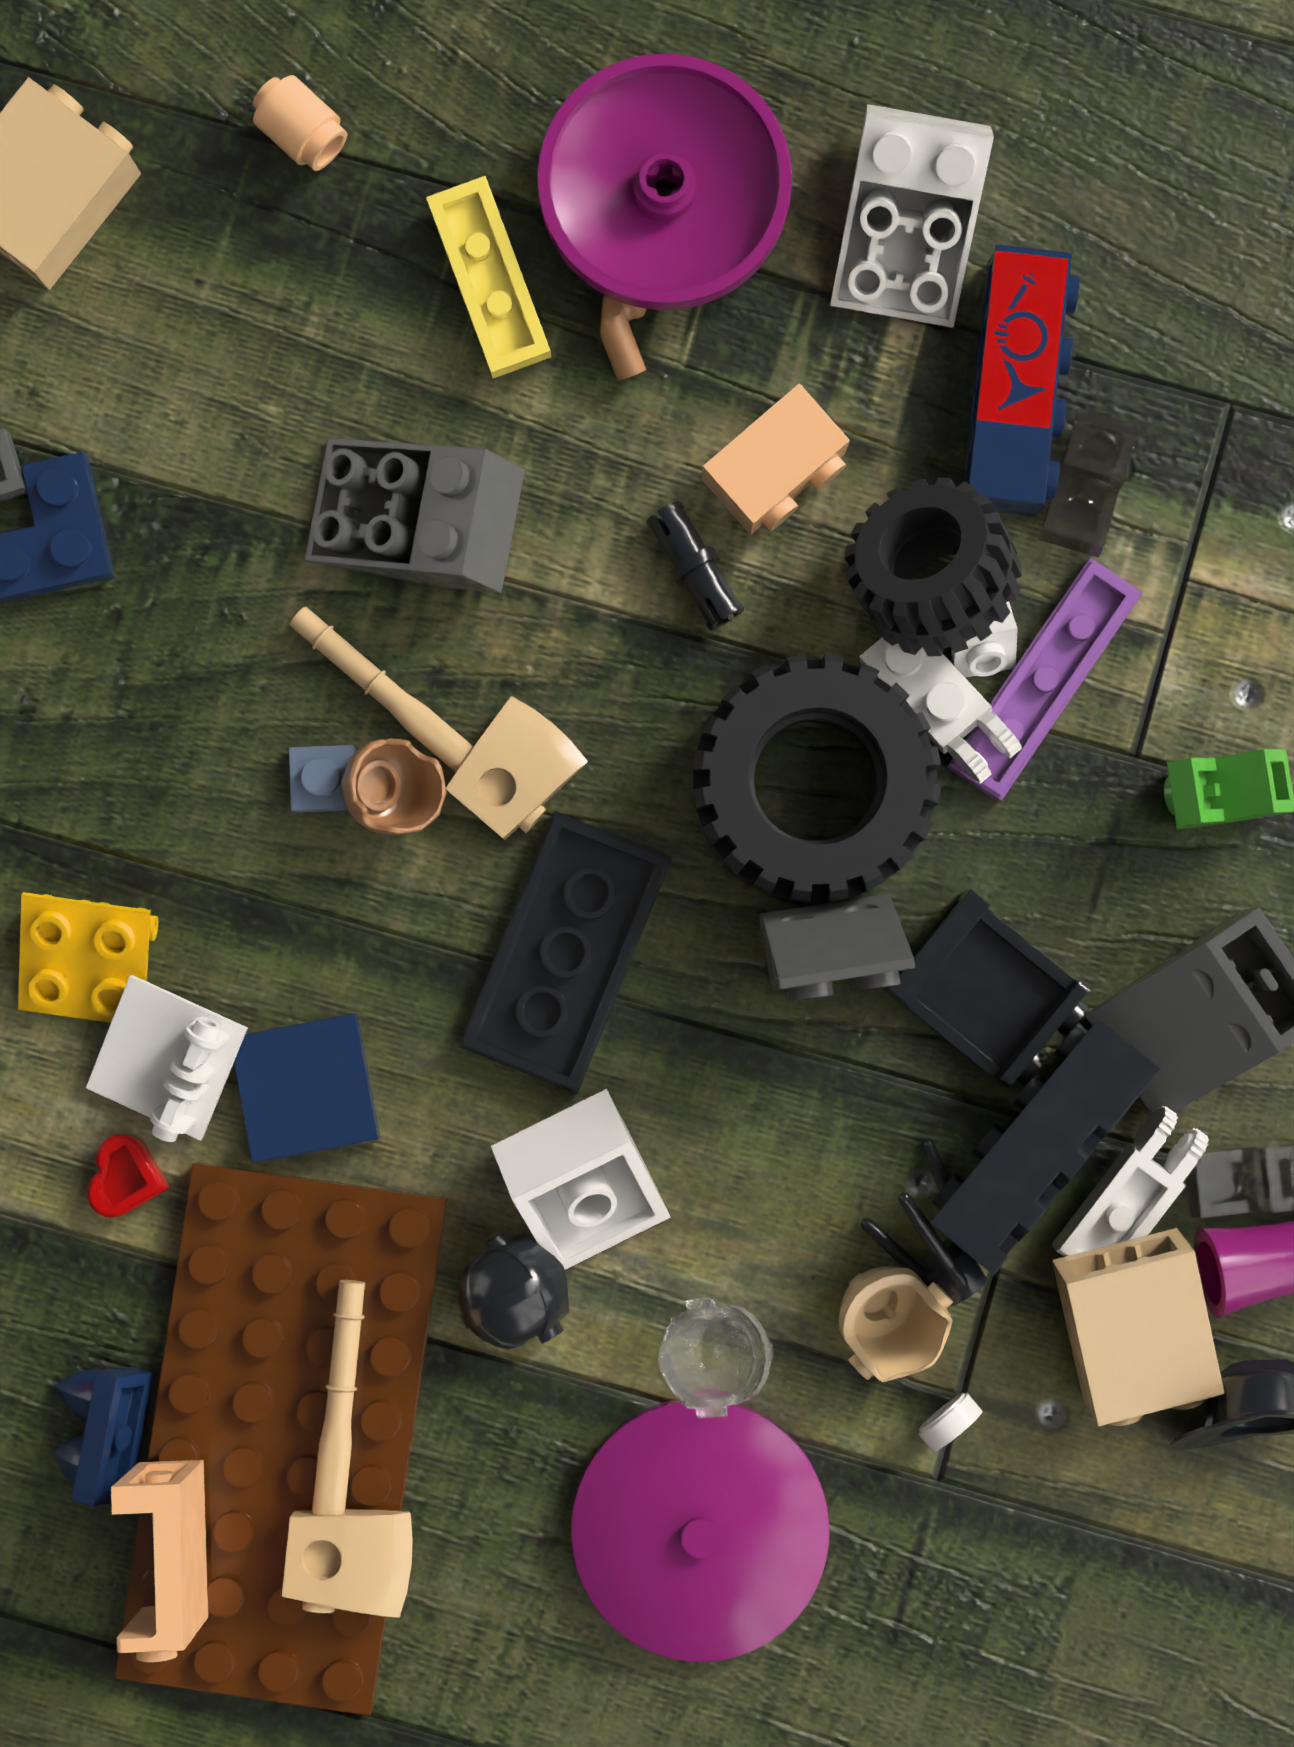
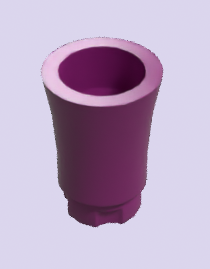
M1294 1221L1241 1228H1198L1196 1230L1193 1249L1196 1255L1205 1302L1215 1317L1221 1318L1254 1304L1294 1294Z

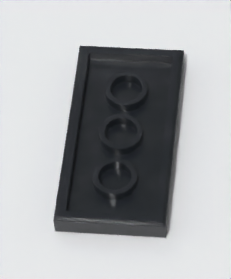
M554 811L459 1047L578 1094L672 857Z

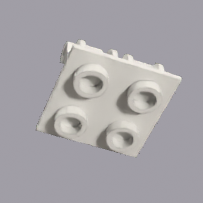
M130 975L86 1088L150 1117V1121L154 1124L152 1134L158 1139L174 1142L178 1134L185 1133L201 1141L248 1028L134 975Z

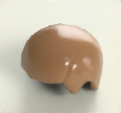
M394 738L387 740L378 739L364 744L348 759L341 782V791L352 818L366 829L386 836L424 830L440 815L447 794L443 770L438 760L419 752L411 745L410 741Z

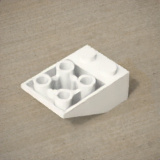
M867 104L830 306L953 328L994 138L991 126Z

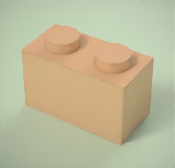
M799 383L704 464L702 480L750 535L762 525H765L769 531H772L798 508V505L793 500L811 483L817 490L822 489L846 467L841 458L845 455L850 440Z

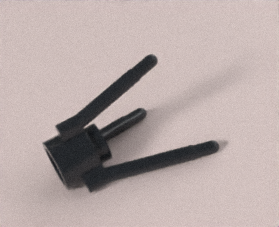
M925 1139L922 1147L940 1192L949 1181V1177L935 1143L931 1139ZM907 1192L900 1193L898 1201L930 1249L922 1258L927 1268L924 1269L870 1218H864L861 1221L862 1229L903 1268L913 1270L927 1287L933 1282L935 1284L938 1283L953 1301L949 1307L957 1305L975 1294L988 1280L978 1262L952 1240L941 1241L921 1209L918 1208Z

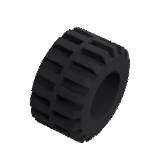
M938 478L934 485H928L926 479L913 481L909 490L901 492L899 487L886 493L889 499L882 505L874 502L865 511L868 520L865 523H856L851 536L855 543L846 546L844 558L849 565L845 569L847 580L873 626L880 632L883 639L891 646L898 643L903 652L916 655L923 648L928 657L942 656L943 649L947 647H952L955 653L968 649L966 643L968 640L977 636L982 641L991 635L992 631L989 626L994 621L1003 623L1010 614L1006 602L1017 601L1020 586L1016 579L1022 577L1021 563L1017 557L1018 553L992 501L985 494L979 495L975 486L966 482L956 487L952 478ZM956 555L940 572L927 578L911 580L916 572L928 562L939 557Z

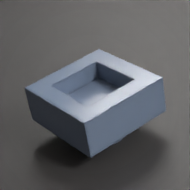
M353 745L289 747L291 811L299 813L348 810L341 791V782L348 759L355 753Z

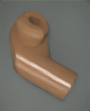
M605 295L602 299L600 337L616 379L619 381L646 370L629 321L643 317L646 308L624 304Z

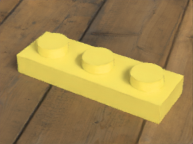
M486 176L426 197L492 378L551 358L548 342Z

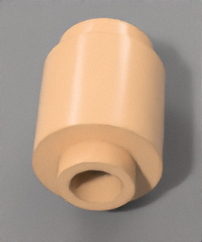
M290 75L282 80L274 77L267 81L256 94L253 101V106L256 108L253 123L298 165L307 164L314 171L321 170L343 148L347 139V132L340 126V117L296 76Z

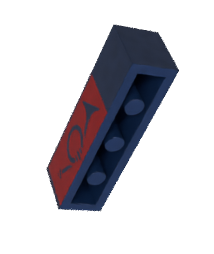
M996 244L987 263L963 482L975 486L979 495L985 494L999 513L1035 517L1044 506L1045 499L1054 500L1059 480V462L1050 461L1052 437H1061L1066 416V400L1056 398L1059 375H1068L1073 351V338L1063 336L1065 314H1074L1080 287V276L1070 274L1072 253Z

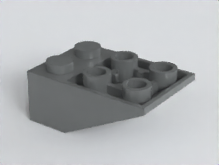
M328 438L305 561L446 588L502 593L525 470L486 448Z
M889 893L759 915L771 991L785 989L787 1001L834 995L832 981L848 979L850 991L901 984L899 970L915 968L914 957Z
M1260 907L1240 910L1085 1014L1084 1017L1091 1027L1099 1019L1161 1069L1139 1096L1149 1114L1151 1115L1153 1111H1156L1158 1107L1161 1108L1162 1105L1176 1112L1294 1043V957Z

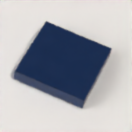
M358 1013L245 1034L234 1064L252 1163L381 1138Z

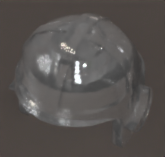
M716 1298L686 1300L687 1310L674 1315L663 1336L658 1354V1364L661 1373L681 1404L688 1409H696L698 1418L727 1416L728 1405L740 1404L751 1400L763 1388L769 1375L771 1361L774 1358L773 1343L769 1341L765 1329L756 1317L743 1307L735 1305L717 1306Z

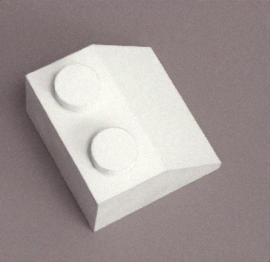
M607 1089L491 1146L511 1199L537 1243L554 1255L562 1263L565 1270L671 1218Z

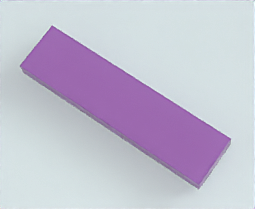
M1089 558L990 702L992 712L1015 735L1022 749L1013 757H1007L1006 754L997 750L987 735L977 726L969 733L965 741L986 760L992 774L979 784L954 758L949 762L947 768L998 803L1002 801L1132 610L1142 592L1092 558Z

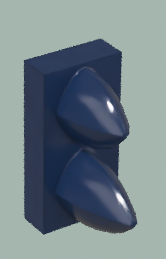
M136 1367L107 1370L91 1369L74 1373L55 1385L58 1394L66 1406L82 1421L86 1422L83 1435L67 1440L53 1452L62 1473L74 1485L71 1501L92 1507L112 1503L111 1487L129 1472L138 1461L154 1372Z

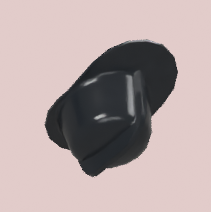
M1287 1359L1245 1360L1228 1366L1220 1372L1224 1394L1208 1398L1204 1427L1175 1438L1170 1445L1173 1449L1187 1450L1219 1445L1258 1435L1294 1434V1362Z

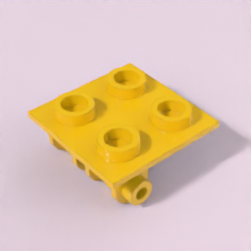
M23 892L21 895L18 1010L111 1023L129 976L134 975L147 981L149 941H155L158 916L150 915L151 910L146 908H131L110 905L105 902L96 903L84 899L75 900L54 897L48 894L39 895Z

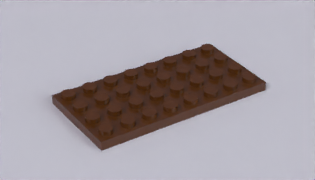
M201 1162L193 1163L148 1462L204 1460L208 1618L184 1651H177L178 1656L171 1660L141 1662L136 1659V1652L118 1653L115 1679L371 1716L374 1708L387 1616L364 1614L336 1608L332 1613L308 1612L302 1609L303 1601L282 1597L290 1516L295 1510H312L319 1442L326 1414L328 1389L325 1386L329 1384L336 1318L333 1316V1313H336L339 1280L365 1282L362 1315L365 1318L361 1320L355 1378L357 1390L354 1391L352 1407V1449L345 1509L403 1510L448 1198ZM153 1513L139 1514L122 1631L141 1608L155 1606Z

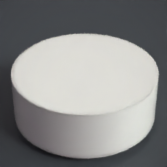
M961 1393L930 1416L920 1426L918 1435L934 1453L965 1431L983 1411L968 1393Z

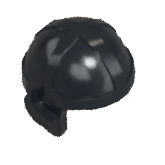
M506 1230L487 1240L486 1245L489 1251L470 1262L461 1278L458 1306L461 1313L460 1318L465 1327L470 1329L481 1340L504 1349L519 1347L538 1336L541 1344L560 1334L564 1330L560 1321L569 1313L567 1277L562 1263L541 1245L532 1240L525 1232L512 1237L510 1231Z

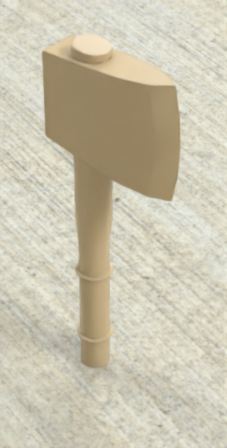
M303 607L290 622V626L313 645V650L318 649L365 690V695L370 694L412 736L455 772L446 790L504 840L518 828L527 833L547 810L543 805L588 762L573 742L551 721L513 696L506 702L475 746H472L431 709L406 693L385 675L386 671L379 670L333 630V625L328 626L309 608Z
M339 1280L336 1313H333V1316L336 1318L329 1384L325 1386L328 1389L326 1414L319 1442L312 1510H295L290 1516L282 1597L303 1601L302 1609L308 1612L332 1613L336 1608L364 1614L400 1618L412 1566L413 1538L411 1513L389 1510L345 1509L352 1449V1407L354 1391L357 1390L355 1378L361 1320L365 1318L362 1315L365 1282Z

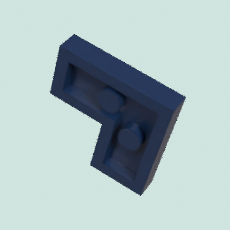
M78 452L22 465L35 526L0 534V603L115 578L89 457L84 452Z

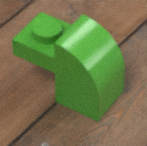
M1260 749L1217 758H1187L1167 762L1168 778H1166L1164 783V797L1168 810L1172 815H1175L1177 829L1218 825L1294 812V795L1286 749Z

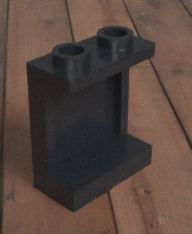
M972 889L962 892L912 953L915 968L899 970L901 984L885 986L883 990L997 1084L1009 1088L1017 1080L1022 1085H1025L1046 1061L1048 1056L1041 1049L1056 1031L1063 1036L1066 1035L1087 1011L1088 1006L1081 1000L1088 993L1090 987L1083 981L1075 980L991 912L988 909L991 905Z

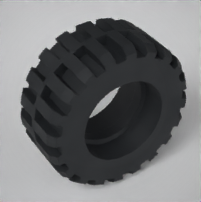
M804 654L787 657L783 664L771 668L767 664L750 673L749 679L741 685H734L721 699V703L713 715L710 714L702 731L695 754L692 796H694L699 826L711 844V850L722 864L725 863L737 875L736 878L750 888L753 886L768 893L769 897L785 902L790 900L805 902V904H825L838 900L844 901L880 885L897 871L901 870L913 857L912 854L919 844L925 840L933 824L930 821L934 807L939 804L941 785L937 784V768L941 766L938 747L931 746L927 734L931 727L923 712L915 713L906 701L910 695L897 682L890 686L877 677L880 672L879 670L863 662L860 667L843 663L844 657L824 654L822 659L807 660ZM825 722L846 730L862 744L873 766L875 787L873 799L867 813L852 830L830 840L806 841L782 832L766 817L756 797L754 773L761 751L777 733L798 723Z

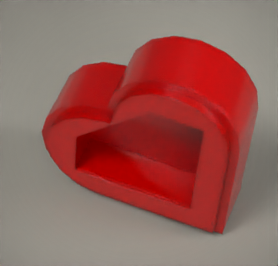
M118 1134L107 1138L97 1151L96 1164L99 1172L91 1179L88 1185L87 1198L90 1206L96 1213L104 1217L115 1218L129 1213L171 1187L145 1143L132 1134Z

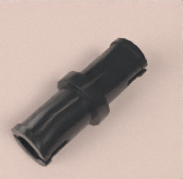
M673 502L658 510L657 512L661 518H658L657 515H651L646 524L649 529H652L674 567L670 574L676 584L685 585L704 617L708 629L715 630L731 622V614L734 617H738L744 611V607L738 602L716 565L720 557L714 547L706 548L684 511L682 502Z

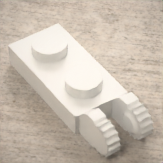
M882 637L859 656L861 664L863 662L880 671L877 677L890 686L897 682L910 695L906 701L916 714L921 711L923 712L931 727L927 731L929 739L943 754L948 751L977 783L981 784L992 773L988 768L986 760L963 739L975 727L978 726L997 750L1006 754L1007 757H1013L1022 749L1015 735L992 712V706L943 653L942 656L928 657L924 649L921 648L916 655L903 652L898 643L891 646Z
M1163 1105L1161 1108L1158 1107L1137 1131L1133 1145L1127 1144L1054 1240L1052 1246L1058 1253L1066 1257L1147 1236L1186 1186L1183 1181L1206 1151L1205 1149L1209 1145L1207 1144L1209 1141L1208 1136L1197 1128L1189 1129L1170 1150L1165 1165L1162 1167L1152 1158L1165 1143L1166 1138L1171 1135L1172 1130L1175 1129L1174 1126L1177 1123L1178 1117L1168 1107Z

